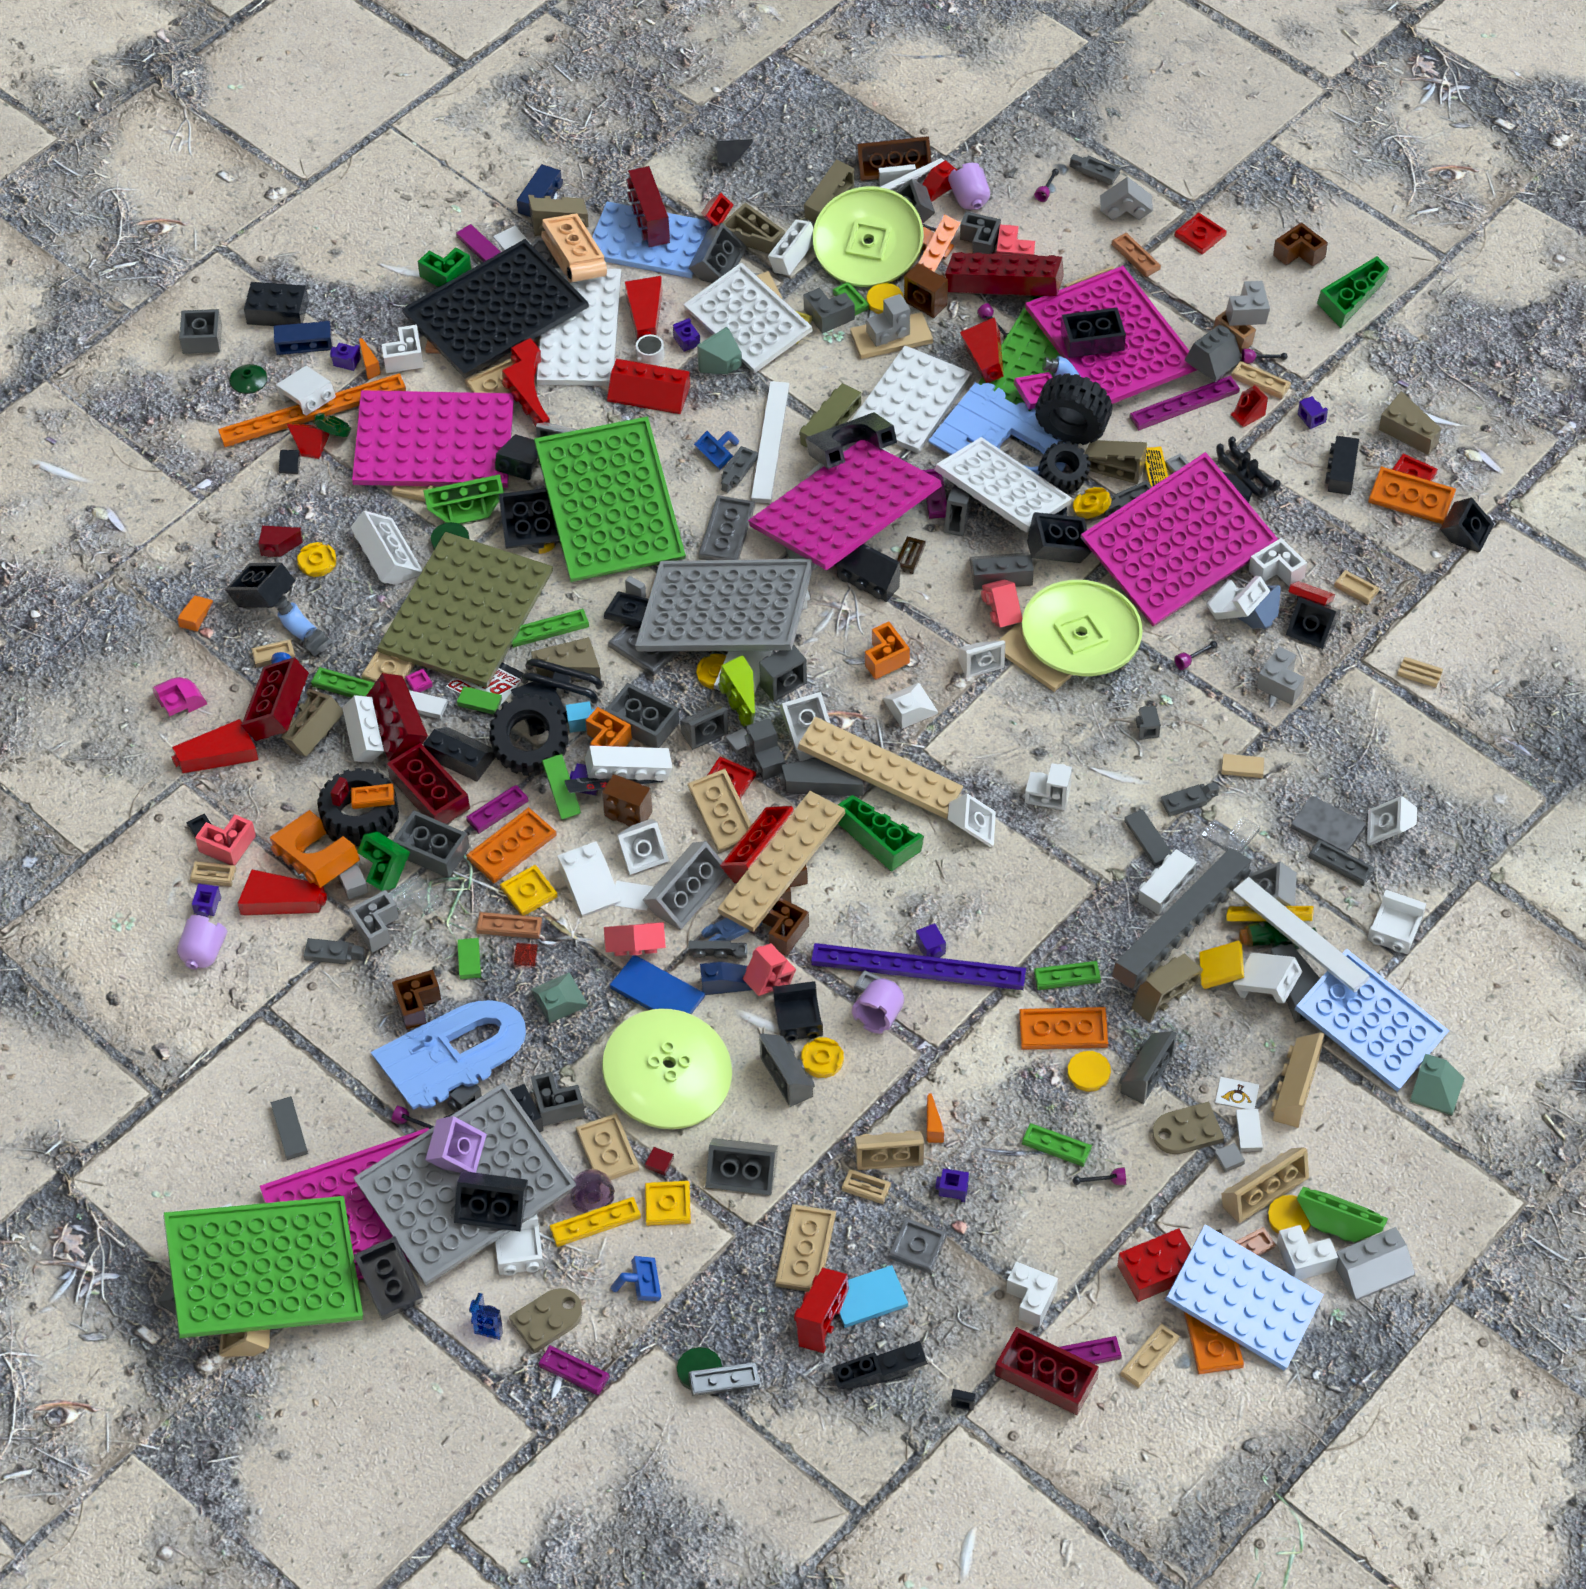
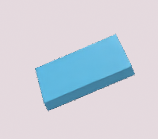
M891 1265L849 1279V1290L839 1316L844 1328L908 1307V1301L893 1266Z

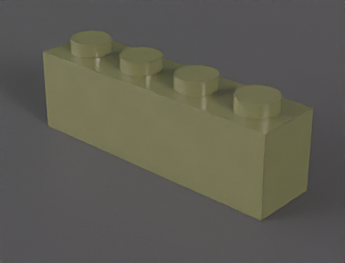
M843 383L837 389H834L830 398L822 403L818 412L814 413L810 421L800 429V444L807 447L806 437L846 423L861 406V392Z

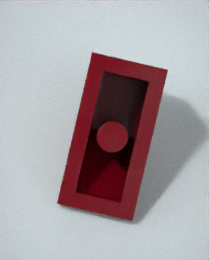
M262 525L258 543L261 556L281 557L302 544L301 527Z

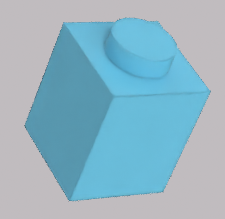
M590 701L566 705L570 733L587 731L586 719L595 710L591 709Z

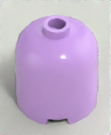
M966 163L958 171L954 169L950 173L948 181L958 204L966 210H976L988 202L990 189L983 168L978 163Z
M191 915L190 919H187L177 946V953L188 968H206L214 963L228 932L222 924L217 923V925L208 922V917Z
M888 979L873 980L852 1006L854 1019L857 1020L859 1018L865 1024L863 1028L873 1033L881 1034L884 1030H889L904 1005L903 992L896 983Z

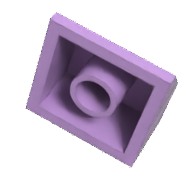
M454 1116L437 1119L425 1160L444 1170L459 1173L462 1171L476 1173L487 1134Z

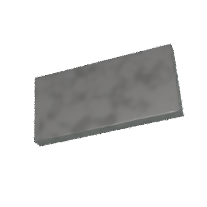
M717 495L699 551V559L739 560L749 528L748 520L752 518L754 512V501Z

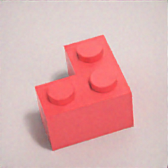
M1000 224L996 253L1032 255L1035 254V241L1019 240V226Z
M1004 579L982 585L981 597L983 602H986L992 608L990 618L992 623H995V626L1004 627L1022 622V614L1014 582Z
M234 815L224 830L206 822L195 839L199 852L226 864L236 865L256 837L252 821Z
M664 922L604 927L605 951L614 952L615 956L627 955V951H629V955H641L642 950H644L645 954L657 953V949L666 948Z
M771 943L759 946L753 951V956L746 968L743 980L758 996L773 991L775 986L789 985L796 969Z

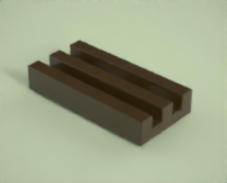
M909 536L906 537L897 559L903 572L908 570L910 574H914L926 546V541ZM910 542H912L913 545H912V547H911V549H910V552H909V554H908V556H907V559H906V561H905V564H903V563H902L903 558H904V556H905V554H906V551H907V549H908V547H909ZM920 544L912 564L909 565L917 545Z

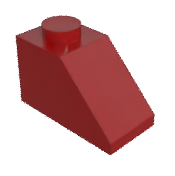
M946 160L932 168L922 183L927 188L931 202L952 189L948 178L954 169L958 170Z
M719 193L708 201L701 214L713 226L723 223L734 204L722 193Z

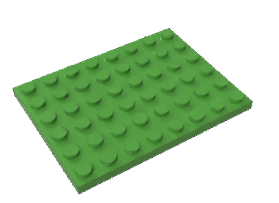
M648 416L534 438L570 582L660 564V561H677L686 558Z
M344 1196L164 1212L163 1219L179 1339L363 1319Z

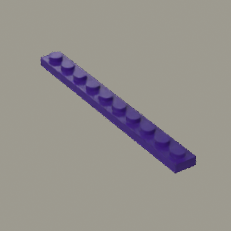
M814 943L811 965L855 971L865 970L872 973L1023 991L1026 968L819 943Z

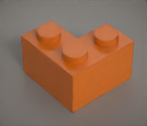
M889 621L872 629V645L874 647L865 651V667L876 680L909 664L910 648Z
M599 707L586 719L587 735L594 738L590 746L626 747L632 740L631 725Z

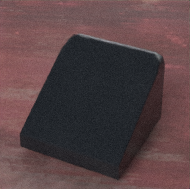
M280 450L279 473L298 474L301 461L299 450Z

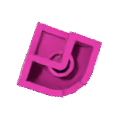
M171 678L152 687L153 694L161 707H164L169 717L185 709L190 713L207 705L196 684L188 678Z

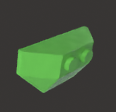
M500 474L423 490L428 511L446 523L454 522L459 524L489 518L499 502V494L504 493Z
M1304 1186L1297 1197L1301 1208L1313 1227L1323 1233L1339 1236L1344 1241L1357 1242L1380 1233L1388 1221L1387 1217L1381 1216L1366 1207L1322 1191L1310 1190V1188Z

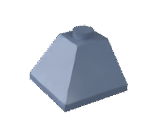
M1279 585L1267 586L1270 590L1268 595L1249 616L1238 617V619L1253 629H1266L1273 624L1272 621L1278 617L1281 593Z

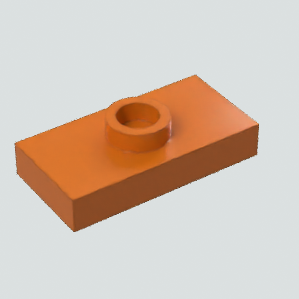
M393 783L351 788L352 808L394 805Z

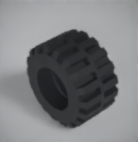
M1059 441L1057 445L1053 443L1050 448L1046 449L1039 463L1038 471L1040 472L1038 475L1065 494L1067 492L1072 494L1075 490L1078 491L1089 474V467L1091 465L1090 461H1087L1089 456L1084 454L1085 450L1083 448L1079 449L1076 443L1074 445L1070 441H1066L1065 444L1063 441ZM1055 463H1066L1071 467L1073 473L1061 472Z

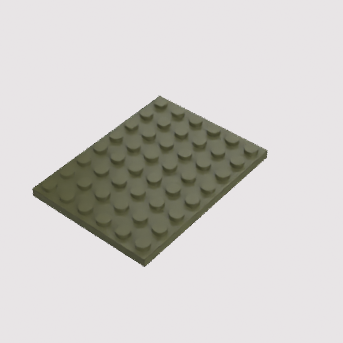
M445 532L377 647L378 652L488 688L510 649L514 638L519 633L521 625L524 624L551 576L553 566Z

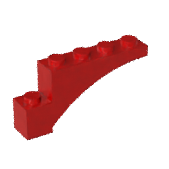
M529 338L511 348L512 356L510 358L513 365L502 370L503 379H501V382L505 389L510 390L514 400L522 405L524 413L532 418L533 424L536 427L537 423H550V418L538 399L534 383L538 363L541 362V350Z

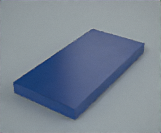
M636 955L631 957L610 984V989L648 1010L673 1009L692 1014L705 998L704 992Z

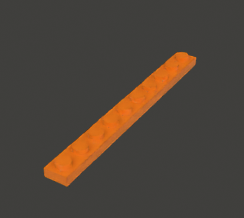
M400 373L337 392L334 399L308 415L303 414L298 404L220 428L218 432L224 447H228L288 428L287 424H302L312 421L318 413H324L325 416L360 406L361 390L406 391V386Z

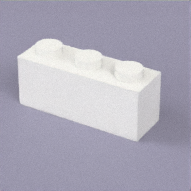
M796 219L770 252L768 258L774 273L790 275L813 245V226L811 222Z
M353 696L342 707L354 761L372 763L384 752L372 697Z
M1177 849L1171 855L1168 854L1162 866L1152 872L1147 883L1143 882L1138 889V902L1159 915L1195 875L1197 862Z

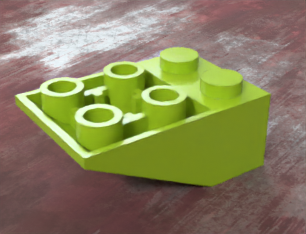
M742 655L721 666L718 687L721 693L726 694L732 710H736L739 714L740 723L743 726L753 724L755 716L753 670Z

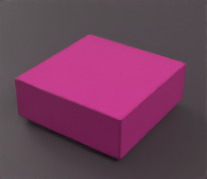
M424 669L405 676L406 682L412 691L420 693L433 687L432 681Z

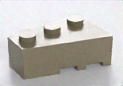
M837 159L804 204L806 219L815 223L822 209L833 198L843 192L854 189L853 167Z
M528 195L531 223L535 236L542 235V231H545L542 226L543 219L577 213L585 227H589L584 198L561 197V199H551V196L534 198V195Z
M746 202L723 222L747 247L770 254L785 234V230Z
M1402 391L1381 414L1380 431L1427 455L1438 445L1441 427Z
M1105 440L1089 442L1085 454L1089 456L1087 461H1090L1091 464L1089 467L1090 471L1138 484L1145 468L1147 442Z
M589 637L531 651L532 659H540L590 673L601 679L600 667ZM533 667L535 674L553 678L554 672ZM572 677V679H576V682H582L581 679Z
M308 689L306 693L308 698L304 704L300 703L298 707L300 712L296 719L295 717L292 718L288 731L281 736L294 753L305 757L314 750L318 742L327 735L330 728L343 715V709L332 696L312 689Z
M1185 953L1177 958H1172L1169 963L1164 966L1160 965L1154 973L1148 974L1146 981L1142 985L1140 984L1131 1008L1148 1023H1151L1156 1012L1160 1009L1165 1011L1169 1008L1168 1002L1174 997L1177 999L1181 998L1197 984L1203 969Z

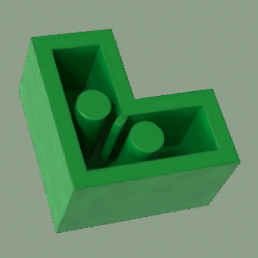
M456 247L444 258L429 250L417 261L419 276L437 287H441L472 269L470 255Z
M379 832L365 834L357 853L373 863L366 882L380 891L396 888L410 851Z

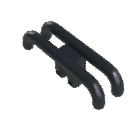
M1232 436L1228 439V446L1231 453L1239 460L1238 467L1226 456L1223 444H1217L1216 453L1219 460L1254 495L1259 498H1265L1269 490L1277 491L1280 488L1281 482L1279 480H1274V482L1269 480L1258 469V461L1256 459L1251 460V454L1248 451L1240 452L1237 448L1235 437ZM1256 477L1266 487L1259 489L1250 479Z
M530 659L526 662L525 667L528 670L538 667L552 671L554 675L553 678H549L535 673H525L520 679L523 684L528 683V681H534L554 687L555 690L557 688L562 689L567 694L573 692L590 698L593 704L598 702V696L594 691L572 684V677L591 682L595 685L596 689L600 690L603 687V683L597 676L540 659Z

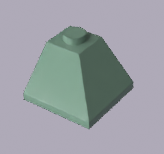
M725 327L697 345L698 370L701 373L729 374L742 366V352L728 327Z
M570 972L531 989L549 1024L588 1007Z
M1425 1053L1410 1102L1453 1115L1465 1078L1447 1060Z

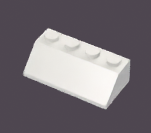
M363 511L353 523L351 529L355 534L354 537L359 541L362 551L367 555L370 565L375 569L378 579L383 583L397 585L420 576L422 569L394 520L390 517Z

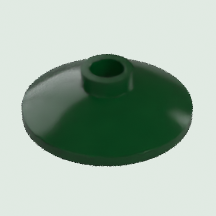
M246 364L236 368L231 373L229 381L231 387L236 392L252 394L260 391L266 385L268 377L262 367Z

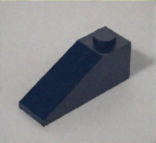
M727 962L700 964L702 992L705 995L751 991L750 986L743 980L747 966Z

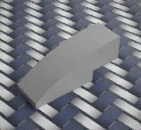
M357 863L337 876L348 900L368 893L367 883Z

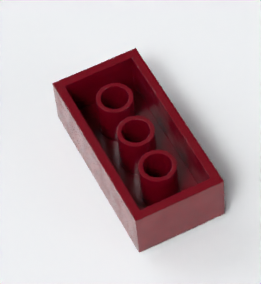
M650 166L628 170L629 178L626 179V184L630 191L627 192L629 203H633L632 211L634 215H637L638 228H642L641 235L643 241L647 242L648 247L670 243L669 217Z
M295 657L264 666L241 724L255 741L283 734L290 727L309 674Z
M382 673L365 697H372L383 749L388 761H391L415 745L423 744L428 734L403 676Z
M421 743L387 763L389 778L421 814L447 824L470 809L468 794Z
M1018 1327L1015 1328L995 1364V1376L1077 1416L1096 1383L1099 1366Z

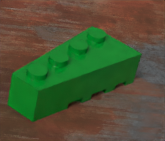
M1378 256L1374 257L1321 289L1317 304L1342 328L1382 286L1386 280L1389 267Z
M851 795L838 804V806L845 809V814L838 824L891 872L922 851L924 835L913 833L903 823L901 825L891 820L890 816L885 813L880 814L876 812L873 806Z

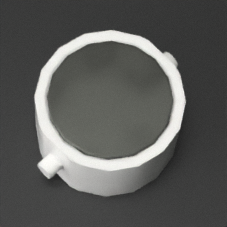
M651 334L640 337L636 342L638 362L651 365L660 364L665 356L663 340Z

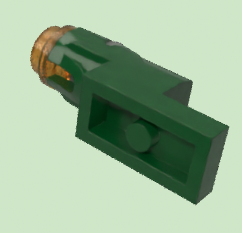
M1256 921L1244 926L1243 929H1239V938L1242 946H1265L1271 943L1272 948H1275L1278 945L1292 944L1296 949H1300L1267 921Z

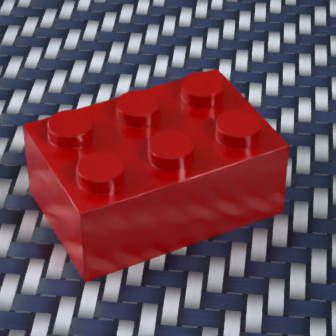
M1180 1228L1120 1252L1117 1266L1137 1302L1171 1289L1191 1248Z

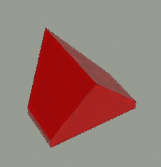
M1254 385L1242 391L1235 410L1230 415L1242 427H1245L1266 415L1268 397Z
M287 424L301 456L320 459L330 434L322 431L315 425Z

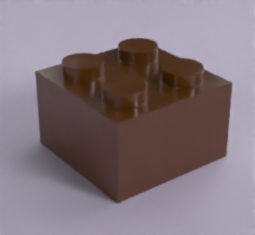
M917 263L904 276V300L910 306L935 318L947 306L948 279Z
M612 775L602 792L605 817L612 821L624 823L628 827L648 820L653 812L651 788L618 775Z

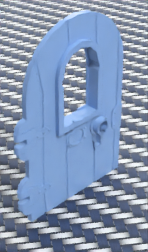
M975 382L928 442L952 455L969 445L970 443L967 440L974 442L982 437L1000 449L1002 443L1013 435L1044 454L1046 449L1050 448L1053 443L1057 445L1062 440H1056L1050 433L1047 434L1044 431V427H1041L1036 419L1035 409L1028 411L1027 405L1023 402L1017 405L1005 399L1006 395L1002 389L997 388L996 391H993L996 387L993 384L983 383L979 385ZM1057 462L1055 465L1063 472L1066 463ZM1025 466V467H1027L1028 469H1030L1031 471H1033L1034 473H1036L1037 475H1038L1039 472H1040V471H1038V466H1035V467Z
M493 1000L476 1001L460 1006L372 1051L371 1055L413 1110L418 1107L428 1109L436 1105L435 1100H438L439 1103L445 1101L449 1097V1091L462 1084L467 1087L474 1086L479 1083L477 1079L479 1077L482 1081L487 1079L492 1073L491 1069L512 1058L525 1040V1021L520 1012L506 1003ZM496 1024L500 1027L499 1032L492 1038L461 1054L449 1043L475 1029L477 1026Z

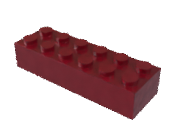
M952 253L945 272V277L948 279V292L1058 296L1064 277L1063 257L1055 255L1038 256L1035 254Z

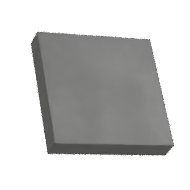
M905 1218L889 1253V1259L931 1274L947 1238V1233Z

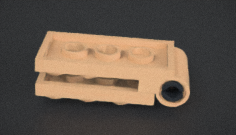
M577 213L543 219L542 226L545 231H542L541 238L570 283L607 275L604 255Z

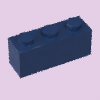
M543 164L540 165L516 200L519 214L531 217L528 195H534V198L551 196V199H554L555 193L563 185L561 170Z
M330 321L274 326L276 355L331 350L333 339Z

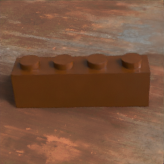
M929 136L855 144L860 180L879 179V168L915 164L917 170L932 163Z

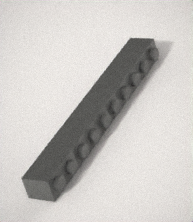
M1230 847L1115 962L1112 977L1133 990L1139 984L1142 985L1146 981L1150 972L1154 973L1159 967L1162 960L1166 961L1174 948L1178 949L1183 939L1190 937L1197 925L1200 926L1206 916L1215 911L1219 902L1223 903L1229 892L1233 891L1242 879L1248 878L1251 869H1249L1251 859Z

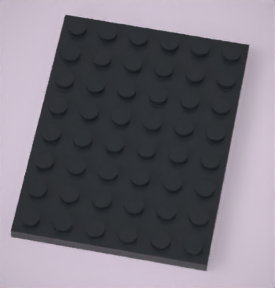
M523 239L403 307L402 312L413 325H417V329L466 379L511 353V348L529 338L533 340L589 308V303L526 239Z

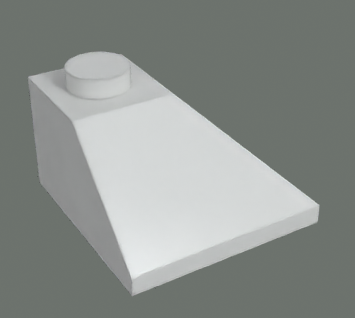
M1005 641L980 642L960 647L958 649V661L966 678L1004 668Z
M920 683L883 697V701L902 729L938 714L937 709Z
M969 794L949 802V821L989 847L994 846L996 814L994 810Z
M1400 796L1369 809L1367 844L1369 846L1415 826L1417 824V807Z
M653 819L632 825L617 835L630 875L669 861L658 823Z

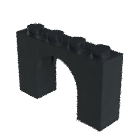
M875 412L805 438L809 455L828 469L845 463L842 448L844 445L865 440L882 449L897 443L894 425Z

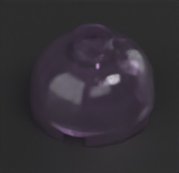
M588 1169L574 1177L573 1180L576 1186L570 1192L572 1204L577 1211L586 1213L588 1210L610 1205L614 1201V1186L606 1173L598 1169Z

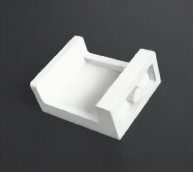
M308 366L301 368L276 384L281 400L284 402L290 399L300 405L304 415H308L336 397L331 382Z
M1255 576L1245 588H1237L1232 580H1228L1206 605L1216 620L1247 617L1268 595L1270 590L1261 576Z
M1386 890L1374 923L1369 929L1367 940L1376 945L1391 948L1396 952L1408 954L1424 916L1426 903Z
M1251 953L1244 964V978L1235 980L1233 985L1241 998H1245L1250 991L1272 994L1277 1003H1285L1302 970L1295 957Z
M537 1214L522 1223L520 1232L510 1231L495 1241L499 1275L511 1276L517 1272L527 1271L532 1273L539 1269H544Z

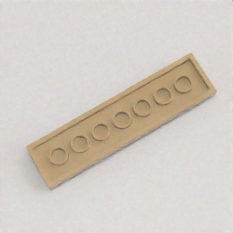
M814 717L797 748L945 819L948 817L949 802L957 799L963 789L962 785L817 717Z
M809 791L775 837L718 907V913L754 932L844 816L845 809Z

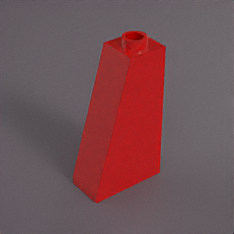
M661 276L625 281V295L637 340L644 335L651 334L657 336L663 292Z
M995 317L961 331L960 334L964 346L985 383H990L1004 377L1001 337Z
M241 719L173 746L174 755L171 756L175 767L179 766L182 773L254 762L259 759L254 743L248 732L241 726Z
M251 869L239 898L238 907L240 915L244 916L319 913L321 906L326 904L327 893H325L324 886L320 888L315 883H310L309 881Z

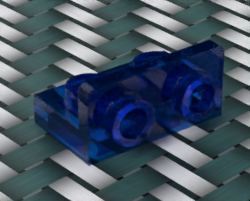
M478 1293L476 1300L473 1299L469 1308V1313H472L471 1324L474 1327V1334L501 1340L503 1335L501 1312L494 1306H485L483 1293Z

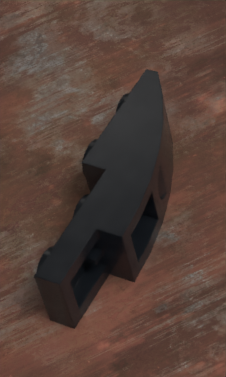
M917 1341L880 1355H876L873 1352L833 1366L832 1370L838 1389H849L875 1385L907 1376V1371L927 1365L928 1362L921 1341Z

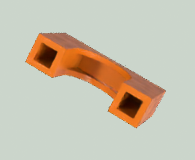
M310 810L269 837L273 853L277 857L281 856L287 865H292L298 874L305 875L310 883H315L320 888L360 861L355 845L344 836L319 852L303 853L309 845L327 834L321 818Z

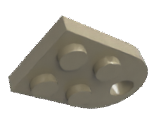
M1209 1101L1165 1113L1155 1121L1152 1134L1156 1146L1169 1154H1183L1224 1142L1223 1133ZM1162 1132L1168 1133L1170 1138L1161 1139L1159 1134Z
M563 1288L553 1289L510 1315L509 1320L535 1354L579 1324L582 1318V1304L574 1292ZM566 1301H573L575 1306L566 1309L563 1307V1304Z

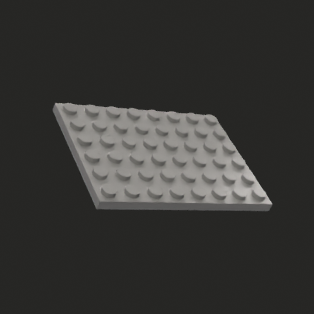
M812 559L660 561L635 644L636 650H792L814 566Z
M502 1083L450 1116H454L487 1134L476 1173L528 1180L527 1201L522 1223L577 1189L574 1180L505 1083ZM435 1126L353 1177L392 1237L396 1236L403 1253L425 1285L436 1280L511 1231L454 1223L456 1188L461 1173L441 1169L425 1160Z

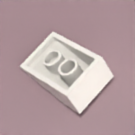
M821 692L782 703L780 707L799 761L815 758L797 749L799 742L814 717L830 723Z
M596 841L557 855L559 870L582 917L621 903L605 858Z

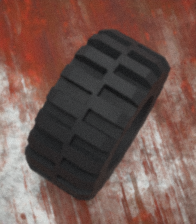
M1065 373L1063 376L1059 374L1050 378L1044 384L1035 405V416L1039 425L1044 427V431L1047 434L1050 433L1056 440L1060 439L1064 443L1070 441L1072 445L1075 443L1087 445L1089 442L1092 443L1102 437L1111 417L1113 405L1110 396L1107 395L1104 388H1100V384L1090 381L1088 377L1083 378L1078 374L1070 375V373Z
M523 694V698L519 699L517 696L511 698L512 701L510 703L507 701L502 703L501 710L497 709L494 713L495 718L491 719V729L489 731L491 746L497 760H500L506 769L509 767L511 772L516 774L522 772L523 776H529V773L533 772L535 775H540V771L544 770L542 760L560 754L564 756L567 751L566 745H568L569 737L564 714L561 713L560 708L557 705H553L552 701L548 698L543 700L541 695L537 694L534 697H530L529 694ZM525 719L539 720L548 729L547 741L540 748L533 751L519 750L510 741L512 728L518 722Z
M355 768L354 771H349L348 769L343 771V774L339 775L338 773L334 775L332 781L328 780L324 784L325 788L320 790L317 805L324 830L332 841L335 842L344 836L356 848V846H360L365 834L379 832L388 837V832H393L396 827L395 824L399 819L395 789L394 805L376 806L368 813L360 816H349L341 812L345 806L352 803L351 788L391 784L388 778H384V775L381 773H374L370 769L364 771L361 768ZM339 777L347 779L349 793L339 807L333 805L330 792Z

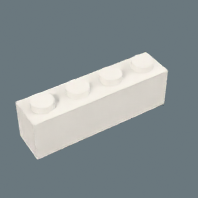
M589 746L585 756L588 778L611 779L612 775L615 774L626 779L662 781L668 780L672 770L669 748Z

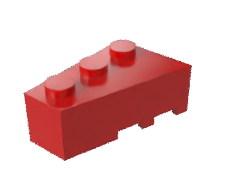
M822 1267L820 1273L815 1275L810 1291L805 1293L803 1304L800 1308H797L794 1315L799 1347L825 1353L826 1346L824 1340L827 1333L832 1334L834 1326H831V1322L835 1314H840L849 1290L848 1274Z

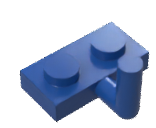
M706 431L694 445L721 470L733 457L724 447V444L729 440L733 445H738L739 439L732 432L726 431L717 440Z
M634 1256L631 1260L633 1273H621L611 1285V1290L618 1292L625 1282H635L637 1300L658 1302L662 1296L655 1258Z

